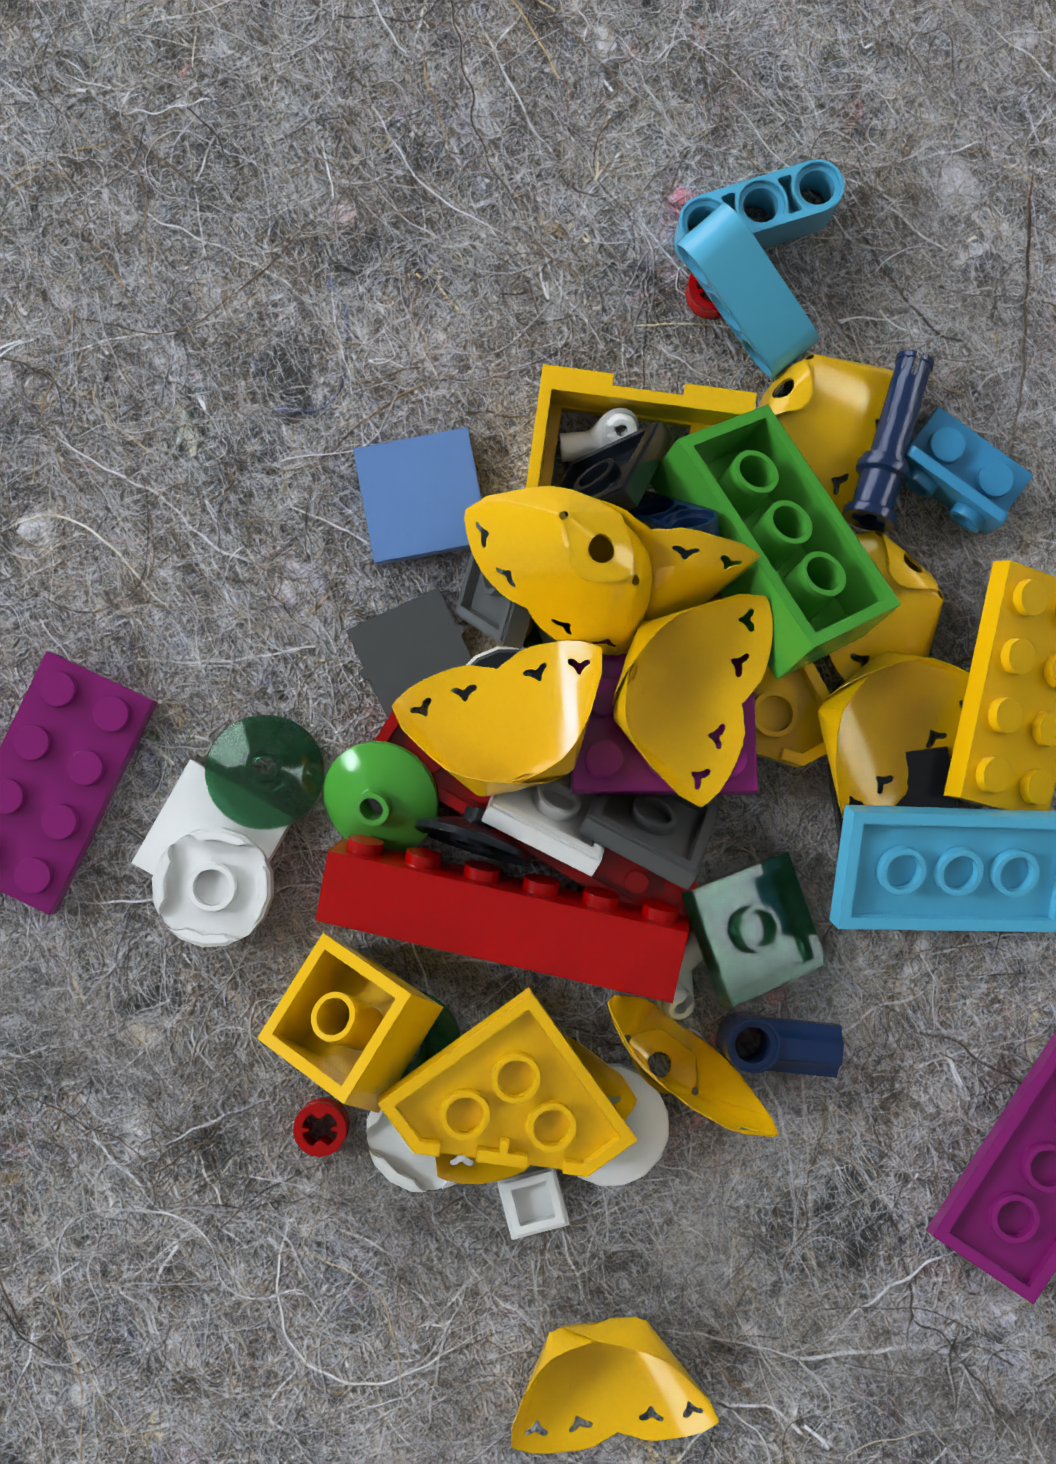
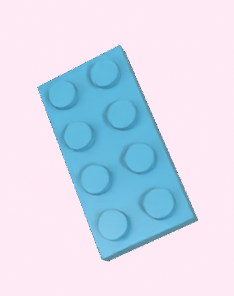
M845 805L829 920L837 929L1056 932V811Z

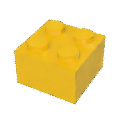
M322 933L257 1039L341 1103L379 1113L381 1108L377 1104V1096L399 1081L443 1007L359 949Z

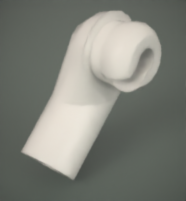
M615 408L607 411L588 431L559 433L561 461H574L638 431L637 417L626 408Z
M692 929L688 933L673 1003L656 1000L659 1009L672 1020L685 1019L693 1012L695 1002L692 970L713 951L709 942L696 929Z

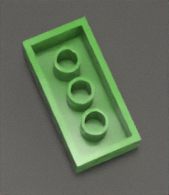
M769 405L677 439L659 463L650 481L656 493L716 511L720 537L745 544L761 554L746 572L720 592L724 598L736 594L764 595L767 597L773 617V638L767 665L777 680L862 638L901 605ZM723 555L724 569L742 563V561H730L728 556ZM750 608L747 614L738 620L744 623L748 630L752 632L754 631V625L750 618L754 613V609Z

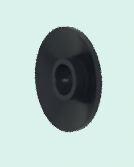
M466 806L463 817L433 816L417 819L415 824L416 830L421 833H428L427 836L490 859L520 866H529L532 859L525 849L511 837L482 822L481 819L485 810L477 807Z

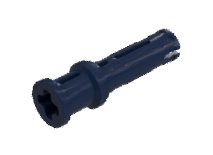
M904 350L900 351L896 356V365L871 450L866 451L858 458L856 472L860 477L853 500L844 505L842 512L844 519L853 526L869 531L876 530L881 532L891 531L895 528L897 516L893 509L899 488L908 482L911 471L905 457L928 378L934 366L933 358L925 353L921 355L919 365H915L913 371L912 367L917 351Z

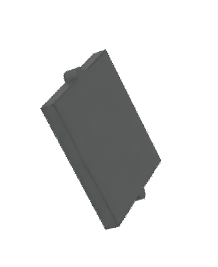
M439 587L346 630L364 668L361 670V677L364 680L370 681L387 718L393 710L392 705L395 700L408 688L437 673L465 666L472 659L462 638L465 634V629L461 624L456 625Z

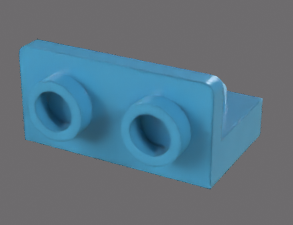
M939 406L932 412L910 442L905 457L911 470L908 482L904 484L908 489L924 498L934 497L950 509L949 516L960 527L973 533L981 531L985 535L1003 525L1009 517L1007 511L1034 476Z

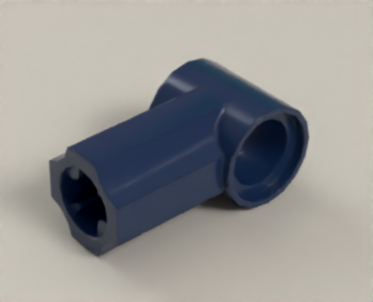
M737 1011L723 1019L719 1024L716 1034L717 1046L722 1055L741 1071L751 1074L774 1071L837 1078L838 1070L843 1061L844 1042L842 1040V1026L836 1023L757 1016L751 1012ZM748 1027H757L761 1036L760 1045L757 1050L750 1055H738L735 1049V1042L739 1033Z

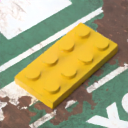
M1011 560L993 561L944 796L993 809L1050 811L1056 783V577Z

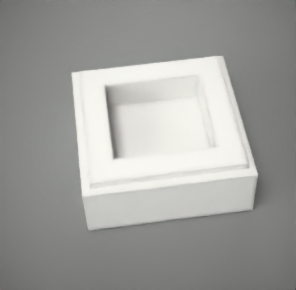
M535 1166L527 1168L524 1172L513 1177L497 1181L512 1240L570 1225L556 1169Z

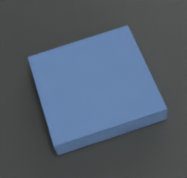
M468 427L353 449L371 549L376 566L470 548L464 521L465 509L480 501L481 494Z

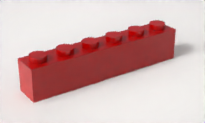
M349 835L348 840L341 839L328 850L315 921L673 1003L689 933L690 918L679 915L680 910L674 905L654 900L644 901L643 906L619 901L620 896L617 893L597 887H586L583 893L559 888L560 882L558 880L540 874L524 875V880L501 875L500 867L483 861H466L465 866L444 862L440 853L425 848L412 847L408 848L406 853L383 848L384 841L367 835Z

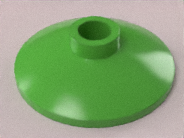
M367 741L348 748L332 763L324 782V803L333 825L347 840L348 836L353 834L372 836L384 841L383 848L404 852L408 848L418 845L428 835V833H421L415 829L417 819L438 815L439 794L431 772L414 753L394 743ZM372 798L377 800L383 808V813L374 811L368 805L366 799Z

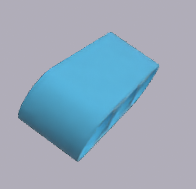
M816 159L698 195L687 201L681 209L673 240L674 251L678 258L684 262L675 244L690 232L688 230L689 227L702 222L723 203H726L738 213L763 249L815 233L823 229L831 220L845 189L844 177L839 168L831 162ZM808 189L817 191L822 195L825 203L819 205L808 203L802 197L800 191ZM748 207L762 208L768 213L771 220L761 223L755 222L747 217L744 210Z
M726 203L720 205L675 244L679 255L748 355L769 378L774 379L819 341L818 332L749 227Z

